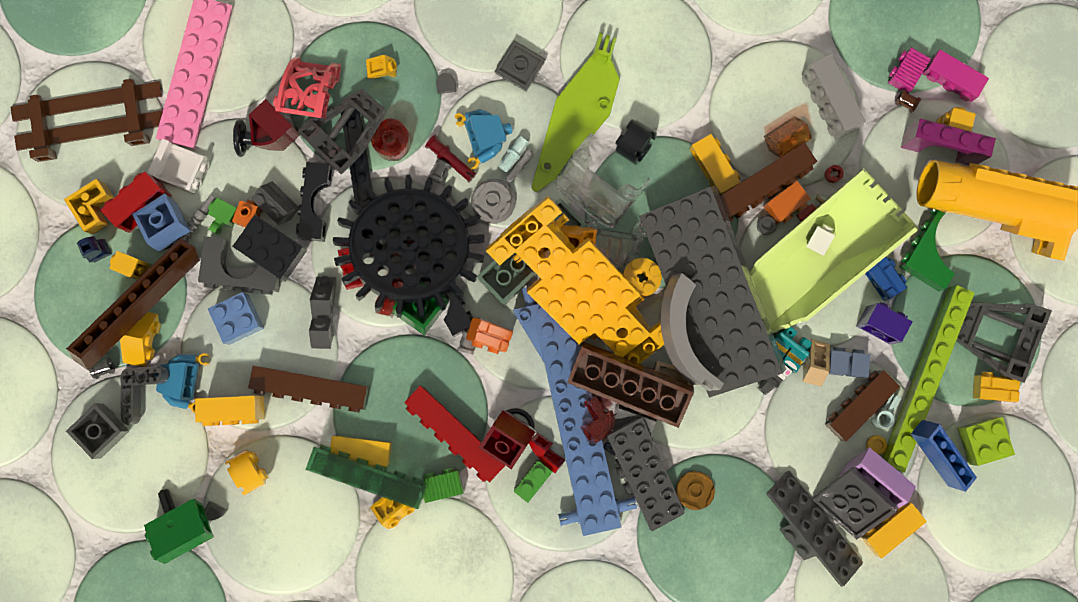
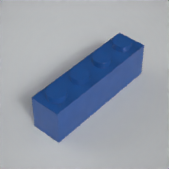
M922 420L911 435L946 485L966 492L976 480V475L943 427L938 423Z

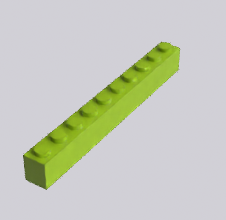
M958 285L949 287L888 440L887 449L882 456L886 462L899 472L905 473L917 443L911 433L922 420H926L975 292Z

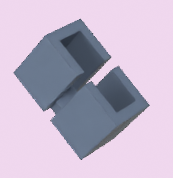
M833 347V350L830 351L829 375L869 378L870 354H864V350L852 349V353L845 352V348Z

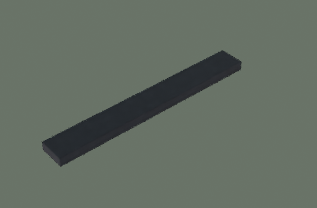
M356 109L343 126L347 153L351 151L363 133L361 114ZM366 149L349 167L354 199L362 207L370 202V199L366 196L365 187L369 186L373 190ZM367 232L363 234V237L371 238L373 234ZM382 244L377 247L378 250H383Z

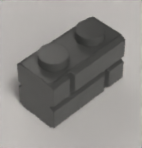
M273 181L260 186L252 197V200L278 226L290 221L298 211V206Z

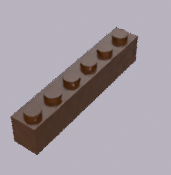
M254 365L252 366L248 385L249 389H254L253 393L265 395V392L273 393L272 397L284 399V395L292 396L291 400L303 402V399L311 400L310 404L322 406V402L330 403L329 407L341 409V406L349 407L348 411L360 413V409L366 410L370 389L368 386Z

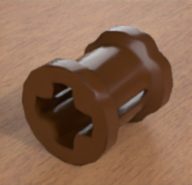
M903 89L897 97L895 104L904 106L912 113L917 108L921 98H916L907 93L906 89Z

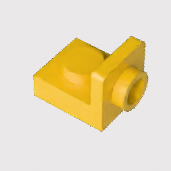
M381 55L366 59L367 78L375 79L387 75L390 77L397 76V64L394 58Z

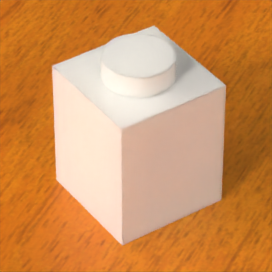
M818 224L806 247L824 256L835 237L834 229L826 224L822 226Z

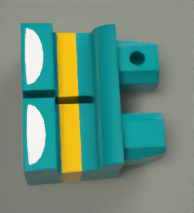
M789 327L777 333L774 338L785 366L792 373H796L804 359L810 354L807 351L812 342L802 337L797 344L792 340L797 331Z

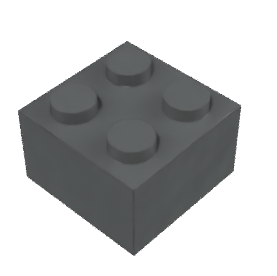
M95 403L66 432L91 459H101L129 430L105 404Z

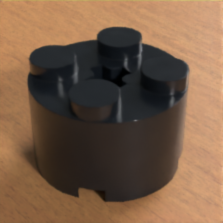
M631 119L626 127L627 131L625 134H621L616 140V152L637 165L638 161L641 162L652 146L650 140H655L657 132L641 122Z

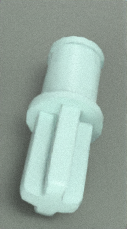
M519 136L511 149L507 150L508 153L499 164V168L508 172L515 161L520 159V154L529 144L528 141Z

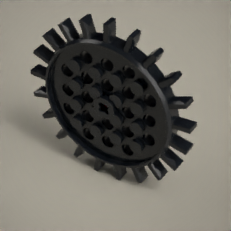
M410 174L406 175L405 189L393 190L390 179L388 177L384 178L387 192L378 197L369 186L365 187L366 196L370 199L367 205L362 207L353 200L348 202L349 207L358 213L355 220L350 221L341 217L337 220L339 226L350 229L349 237H333V244L335 246L349 247L348 255L334 258L335 265L341 266L352 263L354 269L353 272L342 277L343 284L347 285L359 278L364 286L356 293V299L361 301L372 291L379 296L375 302V311L378 313L383 308L386 299L397 302V318L402 317L404 303H416L419 316L424 317L425 307L423 302L433 298L437 306L442 311L445 310V300L441 295L449 289L462 299L464 292L455 284L462 276L472 282L477 280L475 273L465 269L467 261L483 263L484 255L469 252V244L484 243L485 236L484 234L469 235L467 228L478 224L480 219L478 215L467 219L462 218L459 212L468 206V199L464 198L453 206L447 201L452 193V186L448 185L439 196L430 192L432 189V178H427L423 190L412 188ZM423 205L426 209L419 211L416 207ZM393 206L399 208L396 212L389 211ZM432 217H438L440 218V221L432 222L430 219ZM406 218H411L413 222L410 224H406L403 222V220ZM380 219L386 221V223L383 225L376 224V222ZM451 228L455 232L452 234L445 233V230ZM419 230H426L428 233L421 236L417 232ZM393 231H398L400 235L397 237H392L390 233ZM369 232L373 235L371 238H364L363 234ZM438 241L442 245L440 247H433L432 243ZM380 244L387 246L385 250L377 249ZM454 253L457 257L455 259H448L446 255ZM421 255H427L429 256V259L426 261H422L419 259V257ZM394 256L402 258L399 262H393L391 259ZM366 258L374 259L371 264L363 262ZM437 266H440L444 269L441 273H436L433 271V269ZM414 268L416 272L414 274H407L406 270ZM383 269L388 271V274L385 276L378 274ZM423 280L431 282L427 287L422 286L420 283ZM397 281L403 283L400 288H394L392 285Z

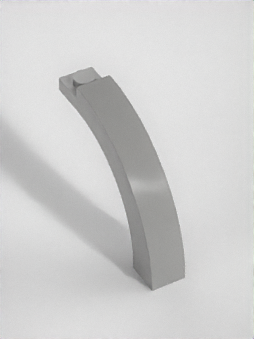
M683 273L672 275L664 292L661 305V332L666 351L677 371L691 385H701L708 391L720 390L724 383L699 362L687 336L686 311L696 284Z

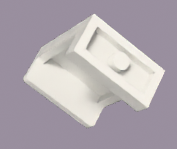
M162 139L147 173L161 181L195 194L196 190H199L201 187L203 174L209 169L210 159L202 154H196Z

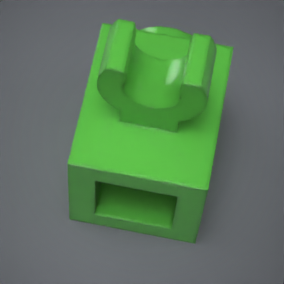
M216 198L215 201L213 200L209 205V212L207 214L215 218L208 230L219 235L224 223L233 228L235 223L232 220L237 208L219 198Z

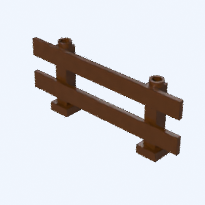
M134 79L123 80L122 88L46 101L42 100L41 95L29 96L28 104L10 106L13 122L28 119L31 121L32 133L14 135L16 150L34 148V150L29 151L30 158L37 162L57 159L56 151L50 149V145L128 132L129 134H124V141L130 146L149 144V136L143 130L159 127L163 110L141 114L139 101L162 97L161 84L158 81L136 85ZM123 103L125 105L126 117L49 130L47 128L46 116Z

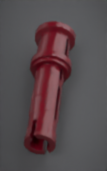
M436 134L426 143V149L432 150L439 160L443 159L451 165L468 183L476 176L477 173L450 151V146L444 145Z

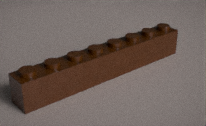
M180 238L66 348L72 359L89 371L200 261L195 247Z

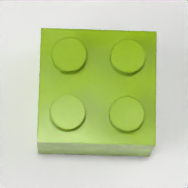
M991 417L957 428L969 465L980 466L1015 455L1003 417Z

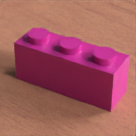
M942 50L937 51L922 73L927 76L928 80L939 83L945 90L954 92L962 100L969 102L979 97L989 80L985 75Z

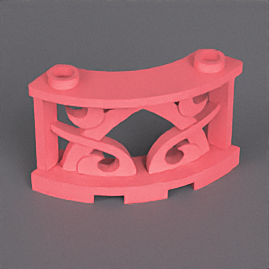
M300 57L291 59L284 71L278 96L275 95L273 105L276 107L275 111L326 119L330 99L328 90L329 88L333 89L339 83L341 64L321 65L301 62ZM313 75V79L318 83L308 86L303 92L296 80L304 76ZM288 98H292L291 106L296 105L298 100H300L296 110L285 108ZM304 105L314 110V112L302 111Z

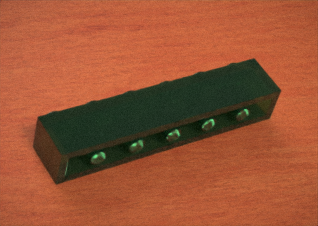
M320 444V447H313L305 470L415 509L421 507L428 487L427 484H424L425 480L413 477V479L407 478L405 473L397 470L394 473L387 471L388 467L381 464H376V466L368 464L369 460L358 457L357 460L350 458V454L344 451L333 452L331 451L332 447Z

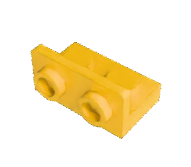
M399 483L370 506V509L380 524L390 529L396 527L406 515L412 514L419 504L411 497L404 485Z

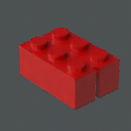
M145 171L137 174L132 183L121 188L119 194L106 201L101 209V212L116 228L128 233L138 226L132 214L163 194L169 197L172 196L157 178Z

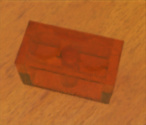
M794 116L764 135L768 150L781 158L801 144L811 140L812 136L808 124Z

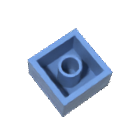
M166 194L161 195L132 214L146 243L158 252L191 231L177 203Z
M239 293L208 308L223 344H233L264 329L252 300L247 293Z

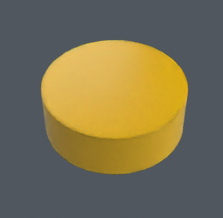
M873 435L867 439L866 448L870 447L880 455L886 451L887 442L882 436Z

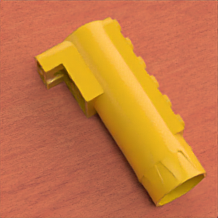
M934 159L925 165L918 181L916 196L920 206L940 210L944 213H954L1002 224L1000 230L1035 238L1032 253L1065 261L1072 235L1078 229V186L1066 185L1060 182L1048 181L979 164L969 163L968 167L958 163L952 164Z

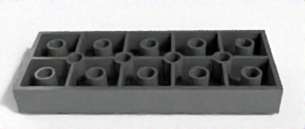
M717 187L706 188L640 215L639 217L666 287L672 275L683 273L696 284L686 311L688 340L699 362L724 383L720 390H706L709 398L783 374L786 370L784 361Z

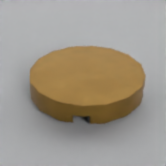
M691 471L682 475L678 480L676 494L680 503L686 508L701 510L710 505L714 499L715 488L709 476L703 472Z

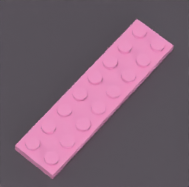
M193 0L156 134L157 140L165 139L172 144L195 149L230 21L232 5L215 0Z

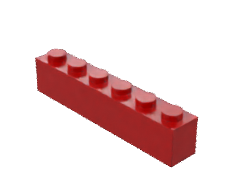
M419 386L404 402L407 405L405 409L413 416L417 414L421 418L419 422L426 429L432 428L435 431L434 436L440 442L445 441L449 444L448 449L455 456L459 454L463 458L462 462L469 469L473 467L478 472L476 474L477 477L484 483L486 480L490 483L505 467L504 464L479 449L482 442L423 386Z

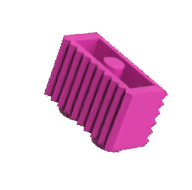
M913 47L908 51L904 50L898 58V61H900L898 67L894 66L888 75L891 77L888 83L898 88V90L906 89L907 93L913 90L931 58Z

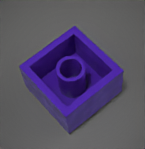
M880 302L866 306L856 327L888 344H896L904 340L913 321L907 319L908 316L899 311L896 313L890 310L891 307Z

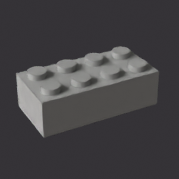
M832 54L810 63L802 74V81L809 88L812 101L819 107L820 117L826 121L830 136L834 137L836 141L855 132L866 120Z

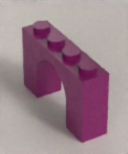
M919 119L905 129L901 148L918 153L927 147L954 149L958 151L955 162L969 166V163L978 165L992 157L996 138Z

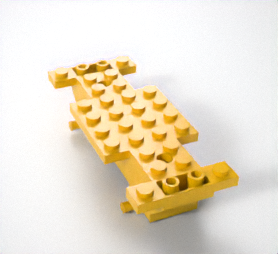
M548 195L533 208L531 207L506 228L495 241L486 247V252L499 265L516 253L513 256L516 263L523 260L540 277L526 289L527 293L579 345L588 337H591L593 340L599 337L616 355L638 364L642 363L664 345L661 320L650 328L636 308L639 303L645 300L644 297L641 296L639 291L589 238L575 248L561 230V226L569 221V218L563 214L554 221L562 213V210ZM543 247L548 248L546 252H539Z

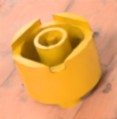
M647 258L632 260L622 273L644 298L652 295L659 288L662 280L659 266ZM641 274H643L644 278L646 279L642 283L639 282V278L637 277Z
M248 450L225 461V465H230L227 470L237 488L242 487L244 489L241 492L244 496L266 484V479L269 478L265 469L259 468L257 464L259 458L256 453Z

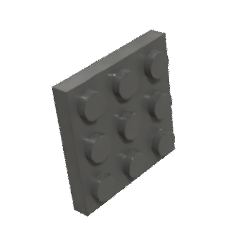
M851 467L813 498V501L856 540L898 510V506L854 467Z

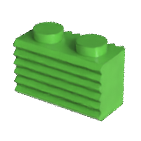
M536 460L534 466H531L529 472H526L524 478L514 488V492L529 503L551 475L552 471L541 461Z
M453 467L442 470L443 474L435 475V472L424 474V479H421L420 483L425 503L463 494L464 489L460 471H455Z

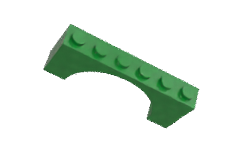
M931 209V216L921 225L920 229L922 231L919 236L916 235L912 240L910 251H906L902 256L900 268L935 290L942 291L947 288L955 273L941 260L935 242L937 226L946 213Z

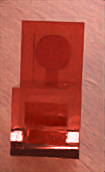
M592 397L584 401V404L593 419L580 426L589 444H595L607 437V434L612 432L615 423L613 411L604 412V405L601 400Z

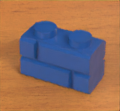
M887 256L865 273L883 301L891 299L907 288L905 277L897 273L894 268L896 267L894 261L891 258H887Z

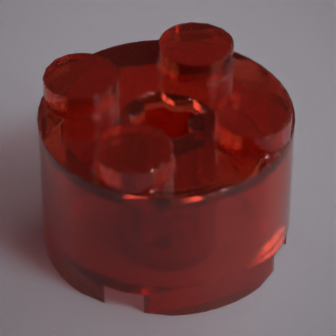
M389 118L381 122L371 139V143L381 158L388 161H400L410 150L411 137L402 122ZM394 138V141H391L390 143L387 141L388 139Z

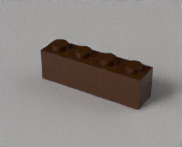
M884 370L873 371L869 378H867L868 381L864 385L860 384L854 390L855 394L851 398H846L840 406L842 408L828 416V422L825 425L841 441L847 442L900 388Z

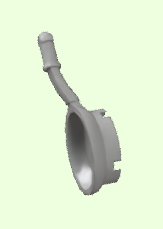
M529 149L524 152V155L516 163V166L506 177L505 181L488 179L481 182L474 189L471 195V207L474 214L478 215L481 221L488 224H498L512 215L516 198L510 183L524 169L529 159L532 158V150Z

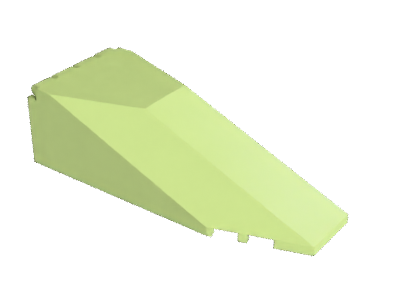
M864 168L760 257L749 272L772 333L784 328L787 329L797 323L808 321L918 231L916 224L905 212L899 217L896 215L902 209L892 198L886 202L883 201L888 194L879 184H876L873 188L870 187L875 179ZM818 224L820 226L826 224L834 229L833 232L836 233L824 256L806 247Z

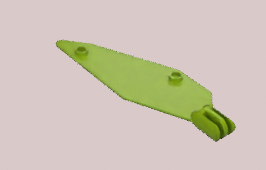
M599 32L593 55L556 98L531 186L534 192L540 191L557 179L610 116L620 81L611 60L617 37L613 36L609 51L607 52L610 35L606 34L602 48L599 50L603 33ZM544 164H549L550 169H544Z

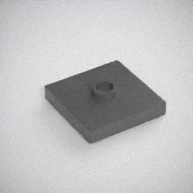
M514 40L494 73L527 92L546 59Z

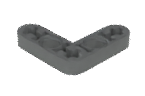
M163 366L126 368L122 371L120 378L121 420L124 424L134 425L140 421L141 385L165 383L169 375L167 368ZM144 371H145V373H146V379H145V381L143 380V372H144ZM159 373V377H154V374ZM130 392L132 393V400H131V401L129 400V394H130Z

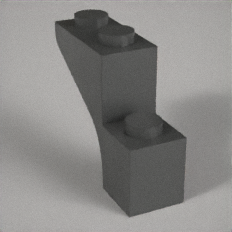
M316 276L310 297L312 320L309 336L311 348L331 349L334 337L335 277Z

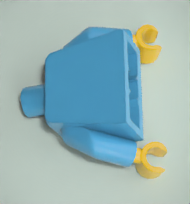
M481 109L467 112L464 116L461 113H457L454 116L455 119L462 118L460 122L455 124L458 127L465 125L474 155L478 156L476 159H468V163L476 161V165L471 168L472 170L478 169L480 163H485L495 157L502 149V144L506 141L505 135L512 134L510 123L502 124L498 115H492Z
M202 353L199 356L179 354L170 359L167 364H161L160 366L167 368L169 375L165 383L157 384L156 391L163 394V398L171 406L182 409L191 408V411L195 413V402H189L193 401L198 364H195V362H199L204 366L209 365V362L202 363L203 357H210L208 354ZM159 373L154 374V377H159Z

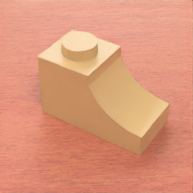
M811 339L810 342L812 344L808 350L810 354L807 356L803 367V382L822 387L830 371V344Z

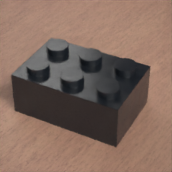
M256 215L253 216L232 246L284 282L287 281L308 251Z

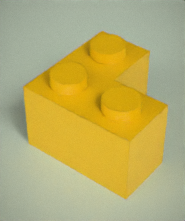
M96 178L64 199L84 232L93 235L109 225L99 209L104 206L106 201L114 198L106 183Z
M147 312L120 339L123 363L146 367L148 362L154 358L155 350L152 348L154 336L161 329L158 314Z

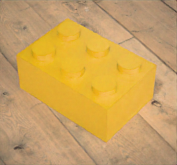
M264 396L195 399V422H202V426L220 425V421H222V425H237L240 420H242V424H257L260 419H265Z

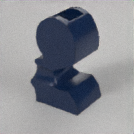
M95 236L83 238L76 243L83 258H87L89 263H95L112 254L105 239L96 240Z

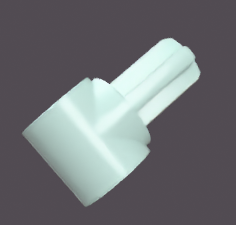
M894 393L884 406L880 407L871 416V422L875 427L890 428L894 424V411L901 401V397ZM882 414L886 417V422L883 425L879 421V417Z

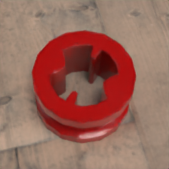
M832 165L826 169L824 176L829 183H837L843 178L844 171L839 165ZM831 170H833V172H836V171H837V172H838V175H837L836 177H835V176H831V175H830V173H832Z

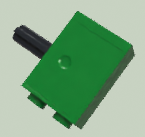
M169 489L160 490L158 496L164 514L145 524L144 527L146 530L145 538L150 543L152 549L150 550L152 558L155 561L166 564L214 538L202 503L193 498L175 508Z

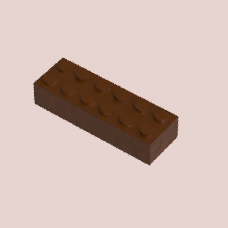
M806 143L801 144L720 195L730 222L734 220L733 217L738 219L750 210V206L754 209L766 200V196L770 199L782 190L781 187L786 189L798 180L797 177L801 179L814 170L813 165L818 161Z
M584 341L567 383L677 428H679L694 394L693 385Z

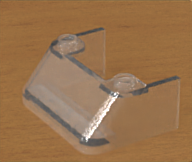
M590 133L574 151L556 177L554 184L559 192L603 226L613 228L642 195L651 179L648 178L639 190L630 184L622 185L618 191L588 168L592 157L586 149L594 136Z

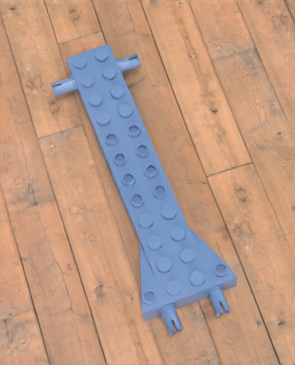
M527 287L522 288L525 306L514 309L513 312L545 365L576 504L575 511L558 514L560 525L578 522L583 536L622 528L619 518L620 512L637 509L635 497L619 501L615 499L592 394L567 383L582 343L579 345L528 295Z

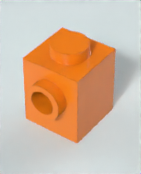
M247 199L244 202L240 200L232 222L246 228L254 215L260 218L262 209L254 201Z

